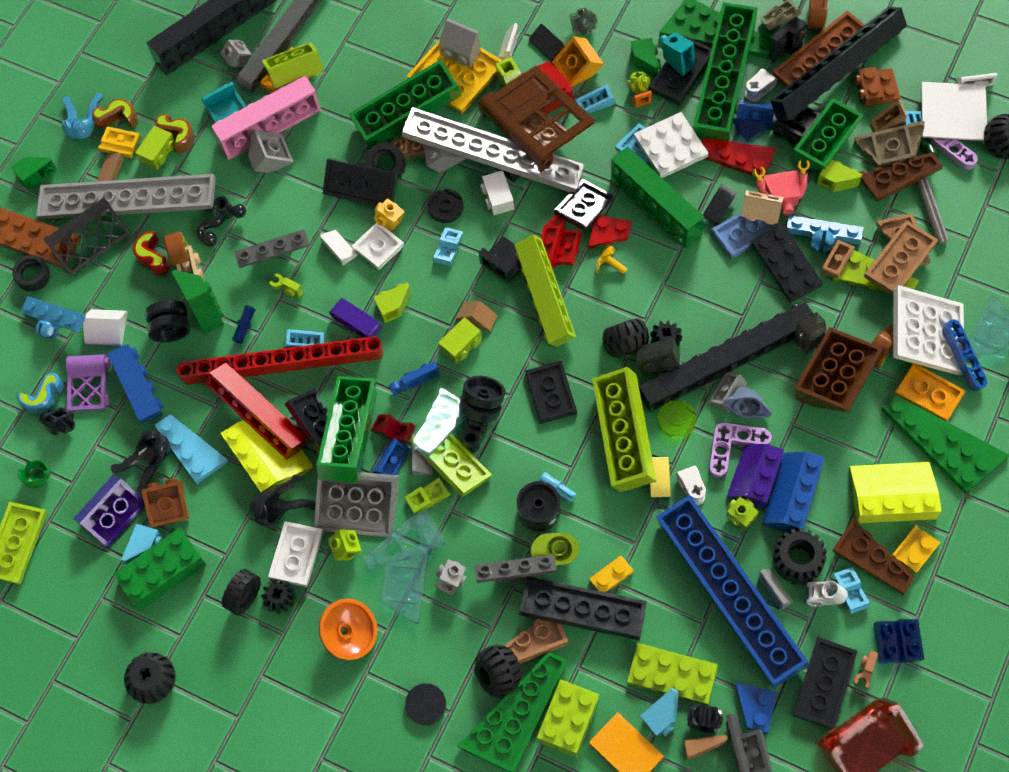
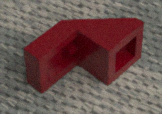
M379 414L370 431L389 440L397 439L401 443H409L417 426L412 422H399L390 414Z

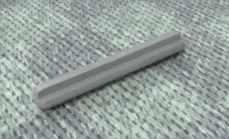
M926 178L918 181V187L935 237L938 239L939 245L946 244L948 236L930 184Z

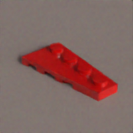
M702 138L701 143L708 152V157L704 158L705 160L753 176V169H756V173L760 175V167L765 169L766 174L777 147Z

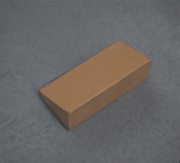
M121 152L107 154L97 181L117 180L124 161Z
M837 240L821 269V275L839 278L855 247Z

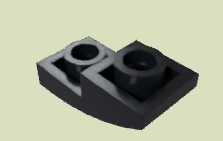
M721 184L704 211L703 216L719 224L737 193Z

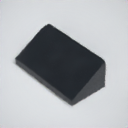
M542 23L529 37V41L551 61L565 47L564 43Z

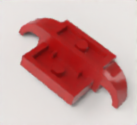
M554 216L543 226L541 234L552 270L557 265H575L582 238L581 230L565 229V220L558 216Z

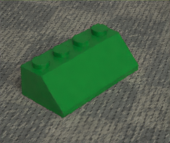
M832 98L794 148L791 161L798 164L801 160V167L806 168V161L808 160L810 166L807 170L825 169L864 115Z
M178 270L171 271L203 333L206 334L224 325L222 320L224 314L208 281L203 282L200 275Z

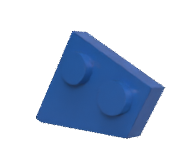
M737 682L736 690L738 691L741 709L744 714L746 729L752 731L761 729L763 734H768L777 692Z

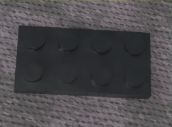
M684 35L683 37L694 43L696 67L682 76L666 61L649 85V91L678 105L682 103L709 62L712 49Z
M327 158L322 194L377 206L380 202L383 203L387 198L394 202L398 173Z
M784 224L751 240V245L789 303L822 287L823 282Z
M817 637L793 712L794 717L834 730L856 659L857 650Z

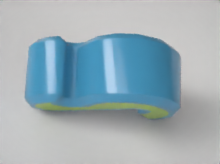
M48 373L44 376L35 397L18 392L17 400L24 410L31 414L40 415L44 412L47 413L48 410L54 407V393L58 392L61 394L64 389V383L56 373Z

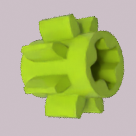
M643 72L633 73L630 80L627 81L628 88L632 89V92L635 94L646 92L648 85H650L649 77H646V74Z

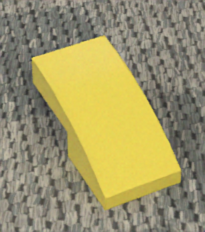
M652 457L657 482L650 483V497H671L668 457Z

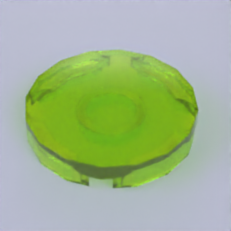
M669 401L659 411V427L664 434L670 437H686L692 433L696 426V412L685 401Z

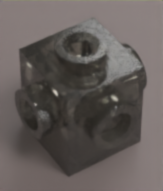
M580 8L577 10V13L569 14L574 33H582L584 35L596 29L597 17L593 11L587 10V8Z

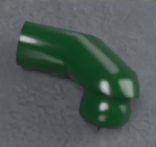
M922 138L919 147L928 153L933 152L938 158L939 154L936 146Z

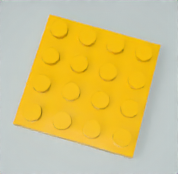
M439 39L406 77L407 79L441 59L459 86L462 95L447 105L463 114L495 78V64L502 60L481 48V53L471 68L465 65L462 66L456 61L446 59L440 55Z

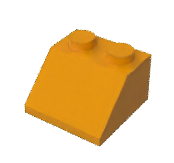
M575 36L571 38L552 61L572 87L593 77L604 64L587 39Z

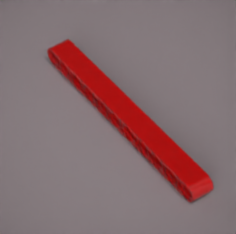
M366 337L186 361L180 363L176 371L184 384L192 385L206 383L209 373L224 363H227L244 378L377 360L383 356L384 349L379 338ZM374 346L378 347L376 350H371ZM354 349H360L356 353L352 352ZM337 351L341 352L338 355H333ZM317 354H322L320 357L315 358ZM303 356L301 360H296V358ZM284 359L283 362L277 363L278 360ZM242 364H247L245 367L240 368Z

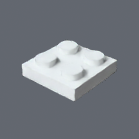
M376 222L352 245V248L376 269L380 270L404 247V242Z

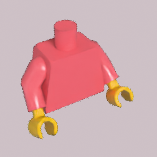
M801 160L798 162L799 174L798 170L764 175L765 169L760 167L761 173L758 175L756 169H753L752 175L757 178L756 186L758 193L783 197L781 206L783 214H792L794 212L793 206L798 205L799 199L803 198L807 189L808 173H806V170L810 166L809 161H806V168L801 167Z

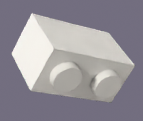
M503 170L482 176L483 184H480L483 195H487L488 199H485L488 210H492L493 216L514 210V201Z

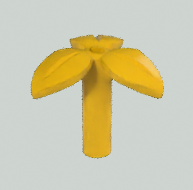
M612 246L608 247L597 260V274L601 264L604 262L621 274L626 272L627 268L611 257L615 252Z

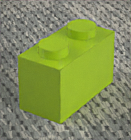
M153 126L135 154L140 163L158 170L164 164L169 152L174 149L175 139L172 133Z
M464 317L438 342L439 349L457 364L460 360L462 361L467 357L468 352L473 347L476 348L481 343V330Z

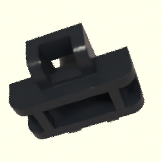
M63 407L55 410L50 409L47 413H41L39 421L42 424L51 428L50 433L52 435H58L59 431L66 434L73 431L75 427L74 413L66 411Z

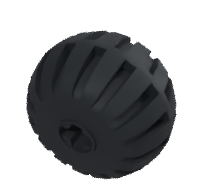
M1001 114L993 117L987 123L984 130V135H986L984 143H986L987 150H990L989 152L995 155V157L1009 159V114Z
M638 318L608 327L603 332V346L612 357L636 352L642 345L649 343L648 328Z
M502 645L489 646L476 658V676L480 685L488 694L498 697L506 696L518 687L522 680V669L517 656L511 649Z
M152 652L140 654L131 660L132 662L128 664L124 673V684L128 694L134 700L146 704L157 703L165 699L174 688L176 679L175 669L171 661L162 654Z

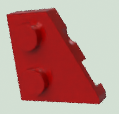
M599 215L594 220L588 249H593L601 244L606 246L614 242L627 241L632 221Z

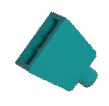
M676 32L668 37L663 35L659 38L658 44L662 46L664 59L678 73L684 76L696 67L693 42Z

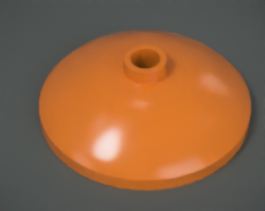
M341 599L333 602L321 615L319 621L320 640L325 649L338 659H359L365 656L376 642L377 623L371 610L360 601ZM341 628L345 630V635L341 633Z

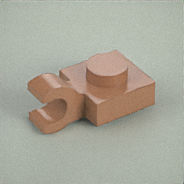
M870 650L867 656L863 655L860 667L863 670L862 673L856 675L853 685L856 686L858 680L863 679L865 681L864 689L869 687L870 677L878 656L877 652Z

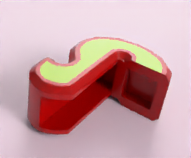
M149 231L143 233L137 238L133 246V254L140 265L150 267L153 274L157 276L165 275L169 271V263L166 262L165 256L153 251L159 242L156 232Z

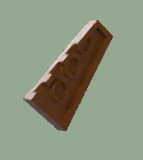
M932 152L910 158L909 161L903 163L895 162L892 163V166L885 168L880 166L873 168L874 171L866 173L862 171L859 173L863 174L861 181L874 199L879 202L942 170V164Z
M855 518L852 519L832 551L901 595H904L914 579V576L896 558H893L882 544L880 545L874 540L872 535L867 530H864Z

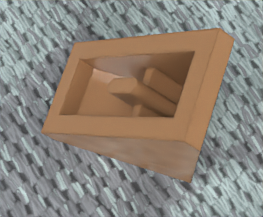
M897 100L870 121L875 132L904 125L907 114L901 101Z
M481 301L463 303L456 320L461 321L465 317L477 328L491 332L498 315Z

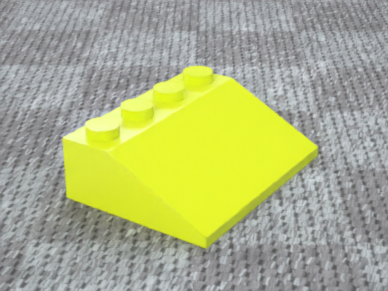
M244 420L237 422L221 433L225 442L260 493L275 488L277 485L291 479L293 475L301 477L314 468L303 450H300L288 460L285 459Z
M929 462L849 467L855 515L859 523L934 520L939 517L941 513L939 492Z

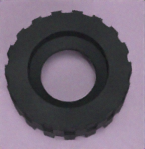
M383 142L377 143L375 146L373 145L368 150L367 156H365V166L378 168V158L382 155H390L394 159V166L389 171L398 173L397 179H400L406 167V159L402 151L392 143Z
M241 569L228 583L223 593L222 607L237 616L245 613L258 595L261 578L247 569Z

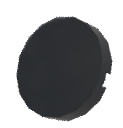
M451 189L438 190L428 200V212L431 218L440 223L456 221L464 210L461 195Z
M422 683L409 691L405 699V709L413 722L419 725H432L443 717L446 711V699L444 693L437 686Z

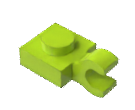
M275 274V278L279 282H269L273 289L283 288L284 293L290 297L295 296L300 299L304 294L300 284L286 277L283 278L280 274Z

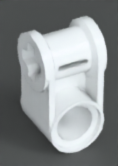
M759 70L746 83L745 99L753 102L759 101L760 98L775 87L777 79L766 70Z
M694 465L676 472L678 482L686 497L690 495L697 506L703 504L706 488L697 467Z
M834 581L807 583L809 595L806 604L809 606L821 607L824 605L842 604L847 599L846 589Z

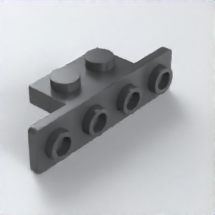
M303 229L237 250L234 254L238 267L243 268L308 247L309 242Z
M555 555L474 566L477 583L497 581V584L527 580V576L537 578V575L557 572Z
M727 714L726 728L731 733L733 740L731 747L737 755L738 772H773L762 730L757 729L742 734L737 715Z

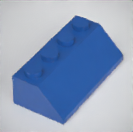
M806 451L784 453L762 525L790 533L792 529H795L796 532L799 531V528L803 529L825 457Z

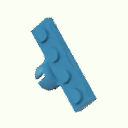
M790 215L787 222L789 233L810 237L812 239L811 246L817 252H819L820 247H823L822 253L830 251L837 240L850 244H861L863 227Z
M30 296L26 297L20 312L38 319L35 333L39 334L40 332L41 336L50 337V339L57 337L60 328L80 333L86 317L82 313Z

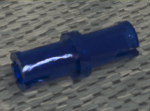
M248 305L244 306L241 318L237 320V328L232 341L238 344L244 343L247 331L251 329L252 325L250 323L256 309Z

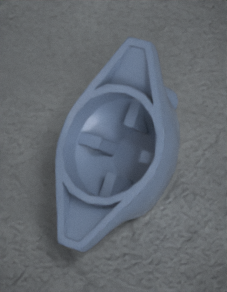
M739 387L732 396L727 397L723 402V405L730 411L744 418H769L772 414V411L764 403L763 397L748 387Z

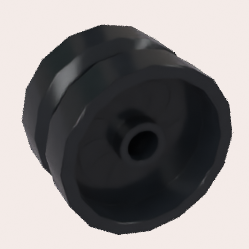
M162 300L146 308L145 316L148 323V335L153 341L161 343L174 342L185 338L189 334L190 325L187 319L188 313L185 303L178 300Z
M481 375L468 378L464 382L459 410L466 418L476 422L488 423L497 420L500 416L505 397L504 386L499 381Z
M534 481L525 485L519 491L517 510L521 523L528 529L545 531L552 528L558 522L561 515L560 496L551 484L543 481Z

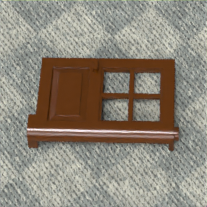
M534 66L495 94L489 92L478 102L480 114L483 117L487 116L537 165L540 173L552 165L554 159L553 152L596 123L593 117L537 66ZM556 99L566 109L549 120L539 110ZM570 112L580 122L562 133L553 123ZM536 113L545 123L528 134L519 124ZM550 126L559 136L542 147L532 137Z

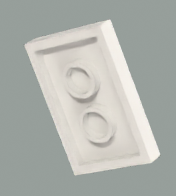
M285 521L268 578L276 581L280 579L281 582L288 581L289 584L308 587L324 533L323 529Z

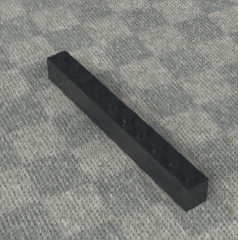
M888 6L773 97L770 103L776 119L793 120L798 113L805 110L813 101L818 100L823 93L829 91L837 82L843 80V77L854 71L869 56L878 52V49L889 43L894 36L899 35L907 27L902 7Z
M806 302L800 305L796 304L790 310L784 313L780 312L774 318L762 321L752 329L744 330L741 335L735 338L731 337L723 344L713 346L701 355L693 356L691 360L680 363L679 367H675L668 372L663 371L656 378L644 381L639 386L640 396L651 413L724 376L727 372H731L816 329L818 319Z

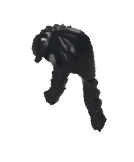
M156 430L144 432L139 438L133 455L120 464H113L110 470L113 473H119L129 469L140 460L149 459V466L141 476L136 492L142 494L141 490L146 489V485L153 477V473L156 472V469L169 454L170 442L168 438Z
M293 475L286 482L254 497L250 504V513L254 521L259 525L271 526L286 511L297 508L314 510L316 503L314 500L308 499L285 501L279 498L280 494L291 490L296 483L302 481L299 475Z

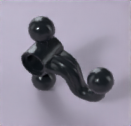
M217 197L213 201V209H204L207 212L215 209L216 212L213 219L204 221L199 225L196 231L198 239L207 246L215 245L217 236L212 232L204 234V231L221 226L225 219H229L233 215L236 218H243L247 212L244 205L237 204L232 206L226 197Z

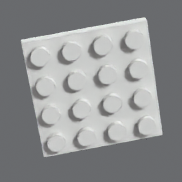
M897 285L894 288L893 358L959 376L962 375L943 334L942 326L949 320L955 319L961 323L964 329L963 304ZM957 342L958 348L963 351V345Z

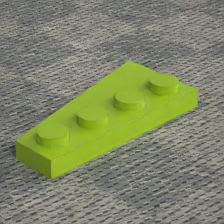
M853 250L839 278L834 277L833 279L836 282H848L849 285L853 286L861 285L871 290L879 289L885 291L864 278V274L875 260ZM911 277L904 287L915 290L919 280Z

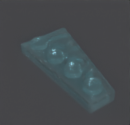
M441 388L430 413L426 417L424 425H422L413 443L414 449L429 458L466 419L459 410V398Z

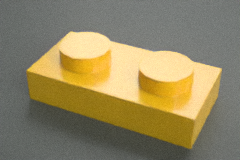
M619 556L589 578V581L597 591L607 593L633 574L634 570L622 556Z

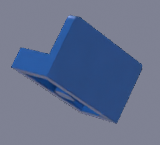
M740 100L736 121L771 127L774 117L772 105Z

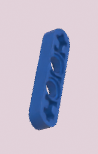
M955 319L949 320L942 326L943 334L967 385L971 390L979 391L986 387L987 378L961 323ZM957 342L963 345V351L958 348ZM966 359L971 362L972 368L966 365Z

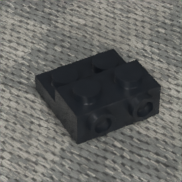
M798 17L786 23L771 37L768 58L774 62L777 58L783 57L786 52L791 55L801 49L807 23Z
M807 106L805 110L798 113L791 121L780 120L775 117L770 130H772L775 136H783L788 139L791 145L796 146L820 113Z

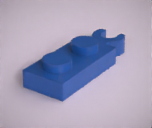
M434 361L422 365L421 368L415 371L405 373L400 381L389 384L393 396L398 395L403 390L408 391L439 376L438 366Z

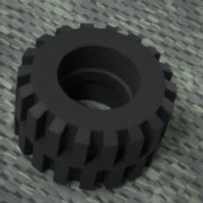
M799 528L798 532L792 529L789 534L786 532L782 538H779L775 547L773 561H775V569L778 568L777 573L780 576L783 574L784 580L788 581V579H791L793 584H796L797 581H800V584H805L806 580L812 582L814 577L817 578L826 562L827 556L825 555L827 550L823 548V540L818 541L819 536L817 534L813 536L811 535L812 531L808 530L806 533L804 529ZM795 548L803 549L810 555L811 562L804 565L796 564L790 559L788 552Z

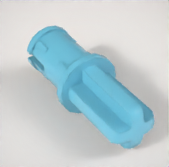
M544 472L539 481L551 484L557 490L559 496L567 502L574 500L576 493L563 485L562 481L554 479L547 472Z

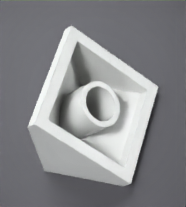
M91 309L86 314L83 323L85 344L122 346L128 312Z

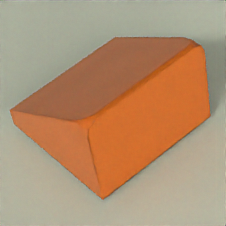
M648 91L631 97L634 107L637 108L651 103L652 92Z

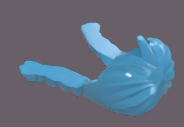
M102 93L95 94L88 108L87 116L82 120L77 118V112L70 97L67 96L62 99L68 111V118L62 122L61 128L67 137L78 140L90 136L94 129L92 112L98 107L100 101L103 100Z

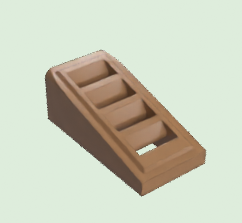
M727 735L685 740L684 751L686 761L723 746L727 742Z

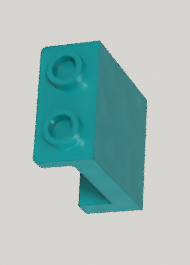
M232 82L202 97L204 107L215 123L247 107Z

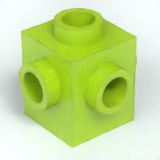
M739 497L737 501L733 499L726 507L728 509L726 516L729 523L735 527L739 526L744 531L758 517L759 513L754 508V504L747 498Z
M341 528L336 530L335 534L328 539L335 561L351 560L362 551L355 530Z

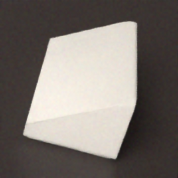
M514 23L505 33L498 56L501 60H505L513 55L519 35L517 23Z
M997 73L956 78V84L993 86Z
M336 230L320 235L321 242L343 266L358 256Z

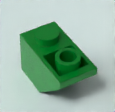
M652 38L631 41V54L634 66L655 78L658 70L661 69L660 59L656 58V55H658L657 45L653 44Z
M24 157L11 167L16 177L28 190L57 170L51 158Z

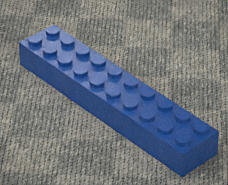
M690 495L656 516L657 522L773 689L808 667V661Z

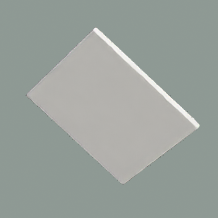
M921 83L922 121L925 122L922 137L984 141L986 136L984 135V130L987 125L985 85Z

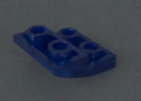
M898 619L897 621H876L873 623L879 664L925 660L918 619Z

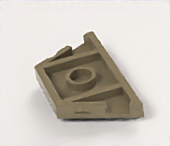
M783 0L784 3L778 7L775 5L760 20L768 30H775L781 24L801 15L802 11L792 0Z
M919 121L855 136L854 141L877 167L892 165L895 162L909 161L910 158L917 155L925 122Z

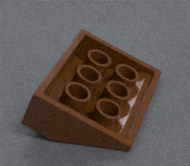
M829 327L794 388L795 399L813 407L849 412L883 348Z

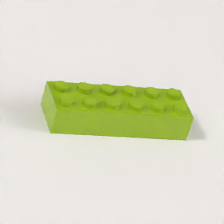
M625 367L593 378L611 487L619 492H624L657 482L636 373Z

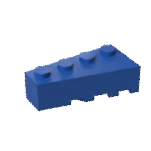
M126 344L107 353L140 423L143 424L162 415L161 408L164 407L159 397L155 398L153 394L156 390L151 380L148 381L145 376L148 373L144 365H140L138 361L140 356L136 348H131L129 344Z

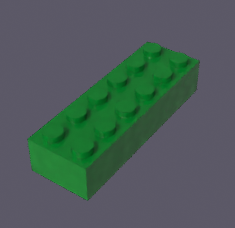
M440 59L352 111L349 115L367 146L371 149L373 145L383 143L403 131L412 107L432 114L462 95L459 86Z
M628 146L611 159L612 182L616 186L619 185L628 197H632L639 208L646 210L652 220L661 224L662 229L667 233L669 232L678 244H682L687 248L702 236L704 216Z
M337 376L316 465L319 480L358 483L377 396L375 378Z

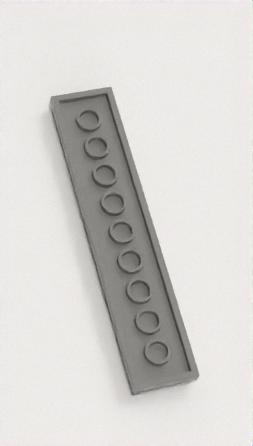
M413 107L401 137L567 192H576L584 167L582 163L553 154L552 165L540 173L537 165L512 140Z
M214 174L40 185L36 217L39 220L74 218L103 197L117 215L213 209L216 177ZM107 209L106 211H104V212L101 214V216L112 215V214H111V212Z

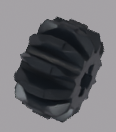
M667 320L666 324L660 321L659 326L654 325L653 331L650 332L651 343L674 337L677 347H679L683 338L681 335L682 330L677 328L676 322L671 325L669 320Z
M277 579L276 584L270 581L271 587L263 588L266 592L261 595V598L265 600L263 605L268 607L270 612L276 610L277 614L281 613V609L288 612L287 606H294L292 600L296 598V594L293 593L294 587L289 586L288 581L282 583L280 579ZM280 594L281 598L277 599L276 595Z
M692 705L689 707L687 714L688 726L693 730L706 733L719 731L723 721L722 711L710 705Z

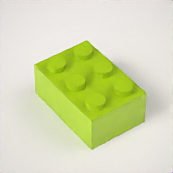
M311 42L262 60L268 79L275 89L285 87L304 76H317L324 70L319 53Z
M560 679L538 733V743L577 758L598 705L599 694Z

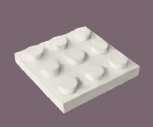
M682 112L634 133V139L655 172L661 178L708 157L707 150Z

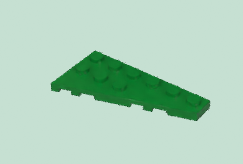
M684 0L661 29L659 36H670L676 32L681 36L684 35L705 46L712 47L720 12L696 0ZM754 30L749 55L768 58L771 39Z
M897 395L882 407V411L965 494L1009 457V454Z
M548 652L532 668V671L520 681L518 687L512 693H508L457 747L507 772H515L568 660Z

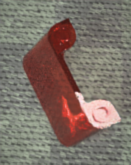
M878 698L823 737L817 746L836 772H877L899 755L908 757L916 755L924 744L899 703L887 698Z

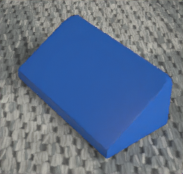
M397 439L390 440L372 472L396 475L410 448Z

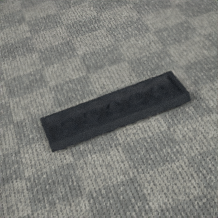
M527 576L519 615L640 641L647 601Z

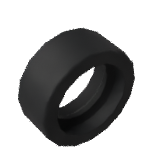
M36 255L22 257L13 266V278L18 286L25 291L34 292L40 290L50 280L49 267L41 257ZM31 266L41 267V273L36 279L32 281L22 280L21 276L25 269Z

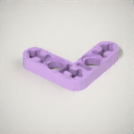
M931 138V143L961 168L971 170L975 167L978 159L977 155L957 139L937 140V138ZM952 146L957 147L959 152L953 153L949 148Z
M729 423L718 424L715 428L709 471L711 476L721 479L726 475L731 444L742 446L746 444L770 445L772 439L770 431L764 428ZM722 429L726 430L724 441H720ZM744 431L748 434V438L741 440L737 434ZM752 433H755L754 441H751ZM761 435H765L764 442L760 441ZM722 446L727 452L724 455H719L715 449ZM718 460L722 461V470L720 472H716L715 469L717 467Z

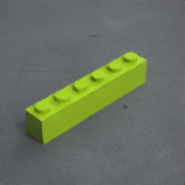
M531 235L514 244L516 248L515 254L521 262L522 274L527 279V289L532 294V303L538 311V321L544 329L546 342L559 347L576 338L542 239Z

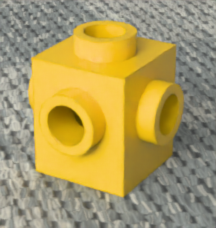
M387 198L383 203L380 202L375 207L374 211L376 213L373 220L391 232L401 222L405 211Z

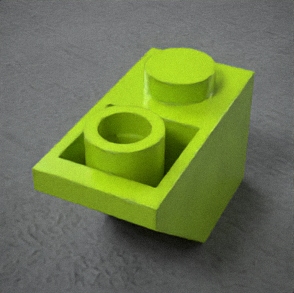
M512 57L495 64L496 75L503 87L521 76L520 70Z
M831 160L827 167L822 169L819 174L817 184L832 192L858 187L863 174L859 173L856 169L844 166L839 161Z
M408 282L398 284L393 289L382 291L377 296H374L376 307L384 323L402 316L411 296Z

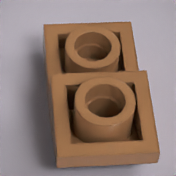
M407 138L391 141L392 144L402 151L405 158L425 157L422 143L410 141Z

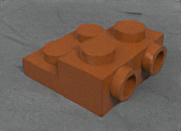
M876 67L858 69V73L855 75V84L859 86V99L863 101L864 107L895 103L901 99L892 68L877 70Z
M177 478L165 480L166 484L159 486L158 482L146 485L147 489L141 490L150 528L190 519L182 480L177 481Z

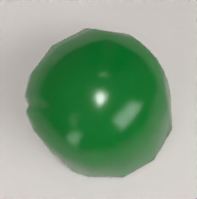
M41 460L26 462V467L18 470V478L25 486L30 488L43 486L50 477L49 466Z

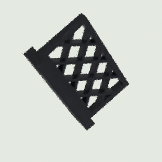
M103 197L48 236L44 241L72 276L127 237L131 232ZM107 209L113 215L112 222L101 221V214ZM90 221L97 222V233L86 232L87 223ZM100 223L111 225L110 235L99 234ZM113 225L121 226L125 233L120 237L112 236ZM73 233H83L82 244L71 242ZM85 234L96 235L95 246L84 244ZM98 236L109 237V244L106 247L97 246ZM111 238H117L111 243ZM59 243L68 244L67 255L58 253L54 247ZM70 244L81 246L80 257L69 255ZM83 246L94 248V255L91 258L82 257ZM61 256L66 257V262L63 260ZM68 257L79 259V266L74 270H71L67 265Z

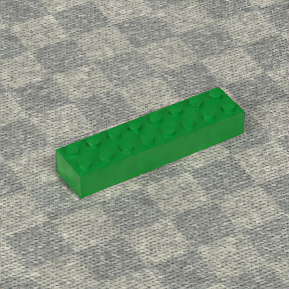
M722 3L693 125V131L697 137L729 141L757 21L758 7Z

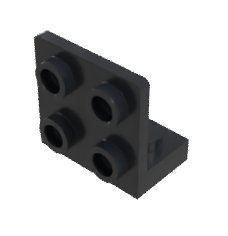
M504 236L500 238L491 250L487 251L485 248H482L479 252L480 264L507 283L522 268L521 262L515 254L516 248L514 243Z

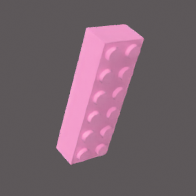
M304 76L285 87H281L276 92L264 96L259 101L249 104L244 109L232 113L227 118L217 121L211 127L220 148L227 159L230 160L250 149L253 130L280 133L316 114L321 109L315 89L307 77Z

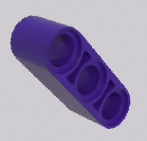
M340 298L329 311L332 318L361 338L376 337L383 329L376 319L344 298Z

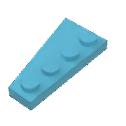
M171 414L155 424L157 430L168 438L170 448L196 484L229 462L228 459Z

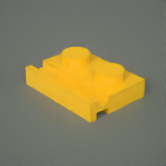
M107 126L98 149L100 152L110 154L121 152L123 157L133 159V153L136 152L141 135L140 133Z
M917 525L892 554L893 558H896L915 575L940 544L938 540L924 530L919 529Z

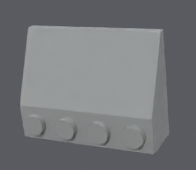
M360 472L358 483L319 480L317 476L314 527L327 532H335L338 529L345 528L346 530H355L356 534L392 537L400 476Z

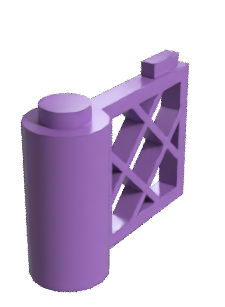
M106 354L67 357L68 412L106 410V406H109L110 395L106 394V374L108 369H111V360L107 358ZM101 377V384L96 389L89 384L94 378ZM81 378L84 383L76 390L73 387V379ZM88 385L94 391L85 399L80 392ZM96 394L101 397L100 405H92L89 401ZM77 395L84 400L79 406H72V400Z

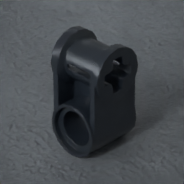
M467 418L462 442L470 453H474L480 448L488 423L476 422ZM470 439L476 440L474 443L467 442Z

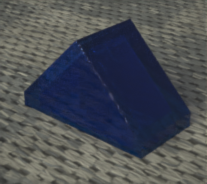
M733 118L732 121L746 143L754 142L773 127V123L743 118Z

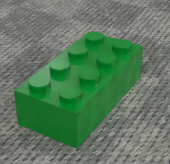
M179 527L113 573L133 605L141 611L204 567L206 563Z

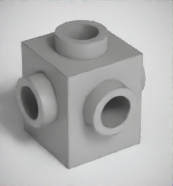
M227 40L220 53L231 67L240 68L245 67L252 55L240 40Z
M448 559L445 565L440 564L436 572L438 579L434 587L453 596L458 586L462 587L466 576L463 575L466 567L457 561Z

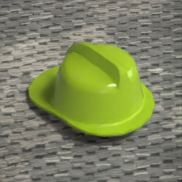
M567 533L543 534L538 536L531 545L532 557L555 555L556 565L571 563L579 553L577 540Z

